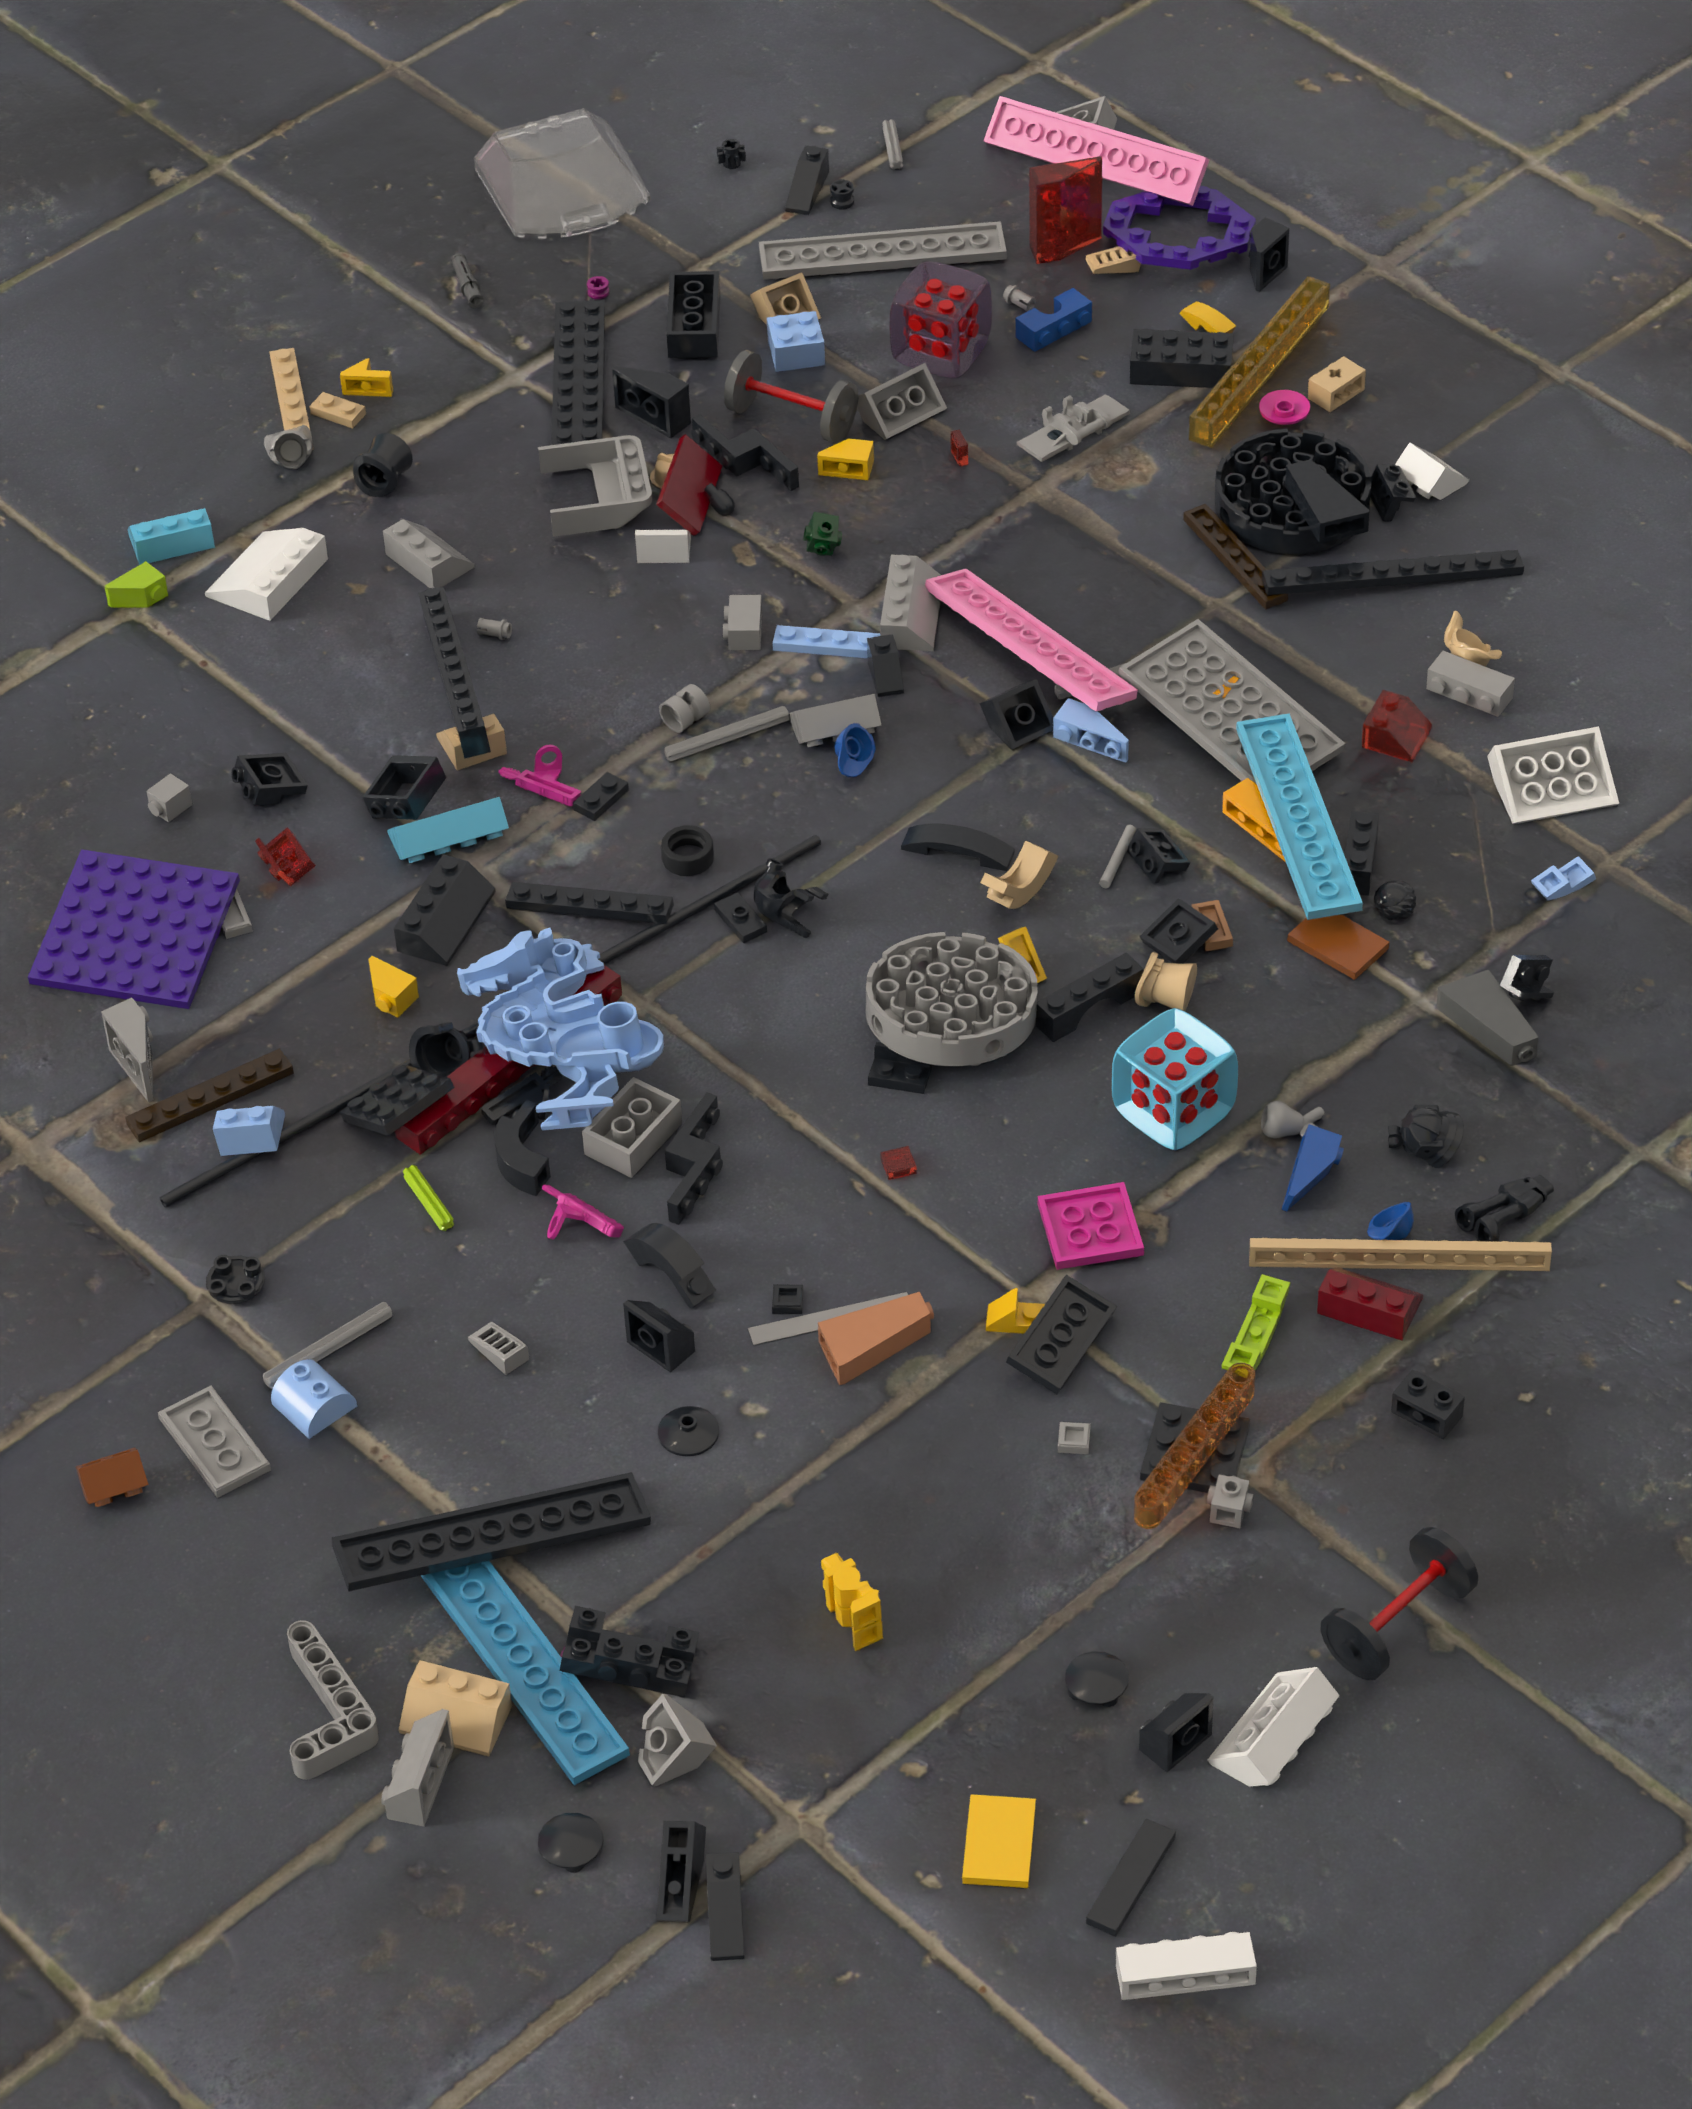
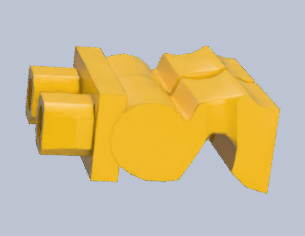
M835 1553L822 1559L821 1566L824 1570L823 1588L825 1589L826 1606L830 1612L835 1611L836 1619L842 1627H852L855 1651L883 1639L879 1590L870 1587L868 1581L861 1582V1575L856 1569V1563L852 1558L843 1561L839 1554Z

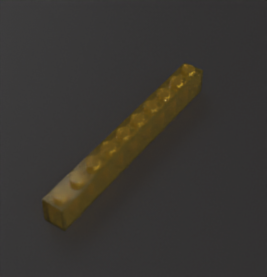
M1309 276L1302 282L1190 415V441L1210 448L1214 446L1329 308L1330 283Z

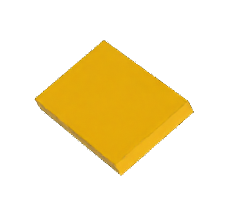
M970 1795L962 1884L1029 1887L1036 1799Z

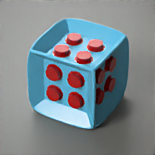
M1173 1008L1159 1014L1130 1035L1115 1052L1112 1062V1098L1115 1107L1126 1120L1166 1148L1178 1150L1198 1139L1219 1123L1230 1112L1236 1101L1238 1060L1234 1049L1218 1033L1183 1010Z

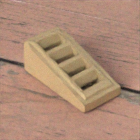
M1120 246L1086 255V261L1093 274L1139 272L1141 265L1136 260V255L1133 252L1127 253Z

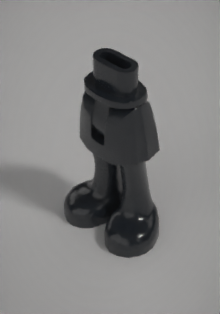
M1542 1175L1501 1184L1498 1195L1481 1202L1465 1203L1455 1210L1456 1222L1465 1232L1475 1228L1477 1241L1499 1242V1228L1511 1219H1522L1532 1214L1541 1203L1547 1200V1195L1554 1192V1187ZM1502 1206L1504 1207L1503 1209H1501V1210H1499V1211H1497V1212H1494V1213H1492V1214H1488L1489 1212H1491V1211H1493V1210H1495V1209H1497V1208H1499V1207H1502Z

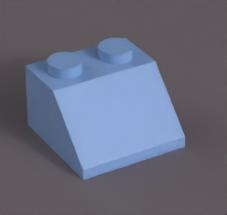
M255 1106L252 1108L217 1111L213 1132L220 1156L277 1151L285 1118L284 1110L275 1106Z

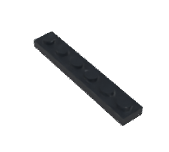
M512 882L505 899L506 908L664 924H667L674 906L673 897L524 882Z

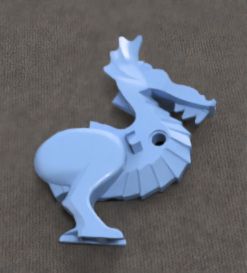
M551 928L540 931L536 939H533L532 931L518 933L505 948L483 956L476 963L470 964L467 969L458 968L457 976L461 990L468 996L475 995L480 997L481 993L510 990L496 995L493 1001L483 1006V1012L478 1019L479 1026L476 1032L478 1042H484L490 1054H498L507 1061L513 1060L528 1067L534 1064L549 1067L556 1065L562 1075L576 1082L573 1087L556 1099L547 1100L537 1105V1113H553L542 1122L541 1130L588 1127L592 1124L593 1117L605 1107L614 1106L611 1097L619 1089L615 1073L639 1071L651 1066L663 1053L664 1036L659 1028L649 1022L639 1020L636 1008L630 1003L614 1002L604 1006L602 994L595 995L590 990L573 995L584 984L586 974L604 970V964L598 960L600 953L592 950L591 944L581 945L578 941L565 938L553 939Z

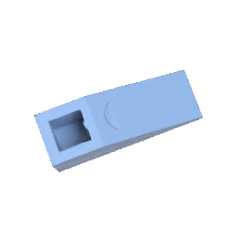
M1068 698L1053 718V738L1126 763L1128 761L1129 740L1098 711L1090 709L1084 703Z

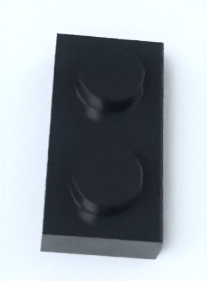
M606 772L573 802L574 811L596 821L629 791L628 782Z

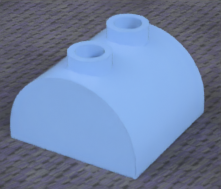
M310 1359L301 1360L285 1370L276 1381L271 1394L272 1405L308 1439L357 1407L356 1399L317 1362Z

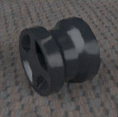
M842 179L831 183L830 193L832 196L830 197L832 207L844 210L853 206L854 196L852 194L854 192V185L852 182Z

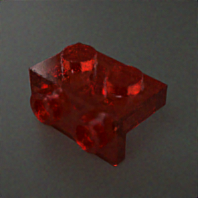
M288 827L268 844H265L260 838L255 840L260 848L257 854L267 865L271 864L269 868L271 874L277 881L283 879L290 887L316 866Z

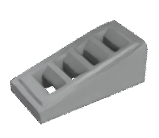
M492 1321L468 1337V1341L505 1375L529 1360L528 1347L521 1340ZM492 1333V1335H490V1336L487 1337L486 1339L482 1340V1338H484V1337L487 1336L488 1334ZM496 1338L499 1339V1340H497L496 1342H494L493 1344H491V1345L489 1344L490 1342H492V1341L495 1340Z

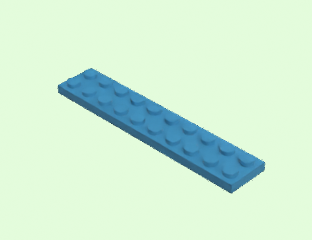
M490 1561L421 1576L496 1680L509 1683L511 1700L573 1785L630 1756L629 1747L576 1676L560 1671L561 1656Z

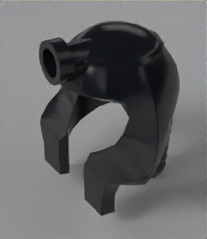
M768 858L766 862L767 869L764 875L757 880L754 887V903H756L758 910L765 917L798 933L803 938H808L811 931L794 919L792 914L805 903L812 901L814 896L824 900L827 899L829 894L818 887H810L805 890L794 889L791 891L787 885L786 873L781 871L783 864L775 859Z

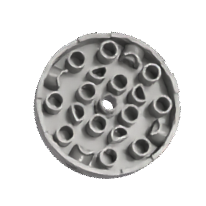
M945 932L919 935L891 946L882 953V958L877 963L873 962L867 974L866 1018L874 1035L889 1049L906 1058L939 1066H978L981 1063L1006 1056L1029 1037L1036 1022L1037 978L1031 965L1022 955L1003 943L997 946L986 942V937L962 933V937H946Z

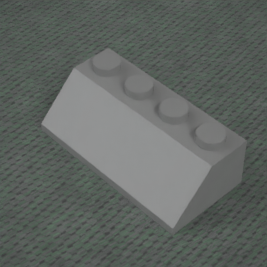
M891 555L880 622V636L893 634L897 650L934 651L941 600L928 592L925 583L927 579L941 575L918 556Z

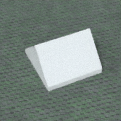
M635 530L637 563H689L691 533L688 530Z

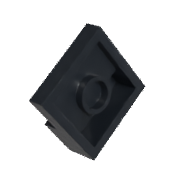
M287 753L238 755L235 767L232 768L231 772L233 782L240 783L242 786L243 797L250 799L254 806L279 804L282 795L306 794L308 787Z

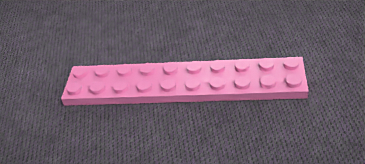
M1001 96L984 138L985 143L1138 190L1152 192L1158 196L1191 206L1194 204L1209 163L1208 158Z
M962 569L926 580L925 586L928 592L934 595L935 598L944 602L953 611L958 612L970 623L976 625L987 635L1000 642L1005 648L1014 652L1020 659L1035 667L1037 671L1049 677L1055 684L1060 685L1071 693L1072 696L1088 705L1090 709L1102 711L1136 699L1138 689L968 569Z

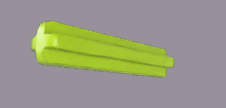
M411 1165L409 1168H405L403 1170L404 1179L438 1228L442 1231L452 1228L454 1226L453 1217L418 1167Z

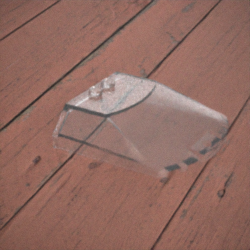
M585 108L494 132L474 157L475 170L515 237L524 238L525 233L538 234V238H546V234L561 233V237L592 232L619 222V217L626 213L632 215L636 212L638 205L641 203L646 204L651 200L646 186L608 121Z

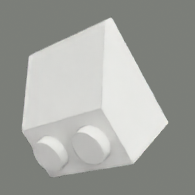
M1410 442L1395 464L1401 467L1410 486L1413 483L1418 486L1416 491L1427 499L1433 496L1441 500L1469 482L1468 478L1437 456Z

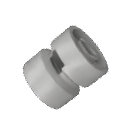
M693 684L685 686L676 693V696H671L659 706L662 720L669 729L676 733L684 731L694 721L701 719L710 711L708 698L699 687Z

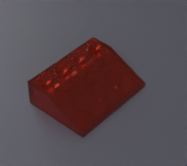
M1101 156L1029 167L1030 249L1036 264L1062 260L1102 238Z

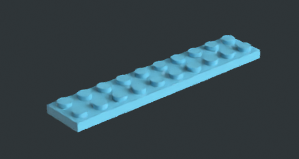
M1290 713L1237 722L1236 730L1307 920L1362 911L1363 902Z

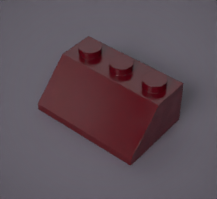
M1339 1267L1328 1270L1318 1290L1317 1314L1403 1341L1423 1299V1294Z

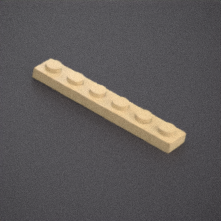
M294 348L269 351L284 430L297 428L302 425H306L310 430Z

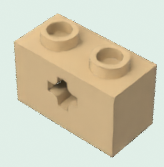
M1343 356L1309 379L1308 399L1331 412L1365 390L1366 370Z

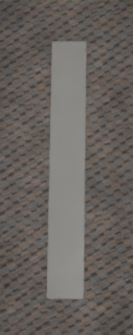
M900 1293L750 1327L748 1330L753 1345L818 1330V1322L904 1297L908 1293Z

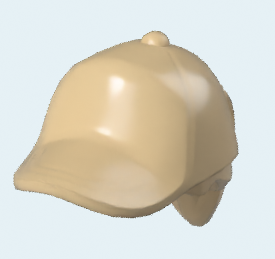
M1458 611L1453 612L1444 635L1445 645L1451 650V654L1485 667L1490 659H1499L1502 656L1501 650H1490L1491 646L1489 644L1482 643L1474 633L1463 629L1461 615Z

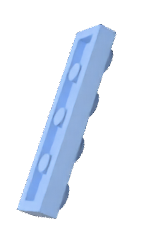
M777 625L773 639V651L867 658V638L878 637L880 633Z

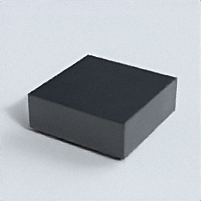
M773 1284L772 1314H802L803 1285Z

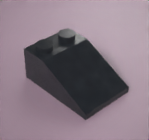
M618 366L612 368L615 408L669 438L674 437L691 424L689 384L667 373Z

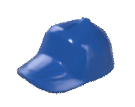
M858 723L847 726L839 734L835 742V753L838 756L839 771L847 777L860 775L871 762L876 749L872 735Z
M1399 1203L1376 1214L1369 1223L1367 1230L1369 1237L1375 1240H1403L1411 1232L1414 1222L1411 1203Z

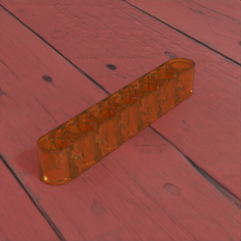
M1236 1363L1227 1370L1134 1496V1521L1138 1526L1144 1529H1152L1163 1521L1255 1395V1370L1251 1365Z

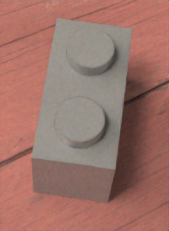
M730 595L729 606H724V622H728V624H723V639H728L729 650H760L762 630L761 595Z

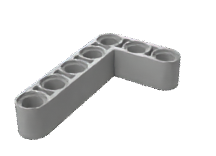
M297 1621L291 1624L287 1630L291 1656L334 1718L333 1721L296 1739L290 1746V1757L294 1774L300 1779L309 1780L373 1748L379 1740L374 1712L315 1626L308 1621Z

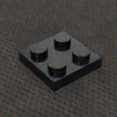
M1178 898L1139 937L1145 945L1170 962L1183 964L1218 930V927L1211 919Z

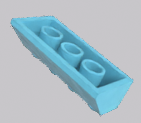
M497 797L388 829L387 832L400 860L408 858L409 863L425 859L424 853L434 850L436 856L451 851L450 845L460 843L461 848L477 844L476 838L486 835L487 840L503 836L502 830L508 829L509 826L501 799Z

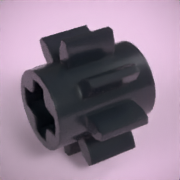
M735 139L723 141L722 147H717L718 163H723V166L727 169L738 168L741 165V161H746L745 145H740L739 141Z

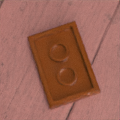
M1342 914L1307 920L1306 917L1287 937L1289 943L1354 980L1389 949V941Z

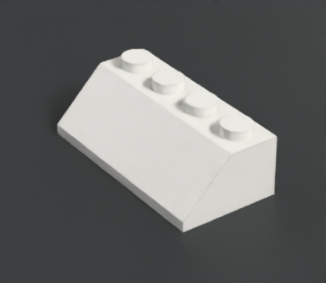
M1318 1667L1277 1672L1207 1761L1215 1768L1249 1787L1273 1784L1280 1777V1771L1286 1763L1296 1757L1298 1754L1297 1749L1301 1744L1314 1734L1315 1726L1319 1721L1332 1711V1705L1338 1699L1339 1694Z

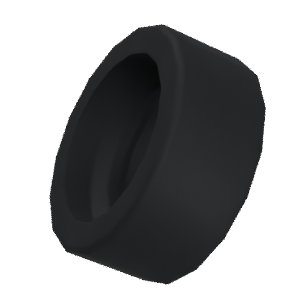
M683 825L668 831L661 842L662 862L665 868L679 876H694L706 871L713 863L714 858L711 835L703 828L694 825ZM684 845H694L703 849L698 854L692 856H680L672 852Z

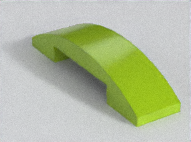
M1261 1275L1252 1295L1251 1307L1235 1343L1232 1342L1222 1363V1369L1249 1377L1253 1375L1264 1357L1279 1322L1290 1289V1282Z

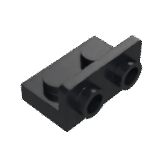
M1394 464L1376 465L1371 476L1370 497L1382 520L1392 521L1396 511L1400 508L1401 501L1414 502L1416 496L1400 466Z
M1137 828L1127 849L1128 853L1152 883H1159L1165 871H1187L1190 865V861L1164 829Z
M1512 955L1500 986L1507 989L1511 997L1524 1001L1525 998L1540 1001L1541 998H1552L1554 992L1543 986V983L1550 974V966L1553 959L1546 955Z
M876 1042L874 1061L868 1075V1085L924 1094L932 1070V1064L906 1058L889 1049L882 1042Z

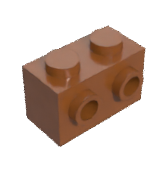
M135 1447L75 1466L85 1500L88 1504L94 1503L95 1507L113 1502L112 1497L124 1493L125 1497L142 1493V1487L149 1485L138 1449Z

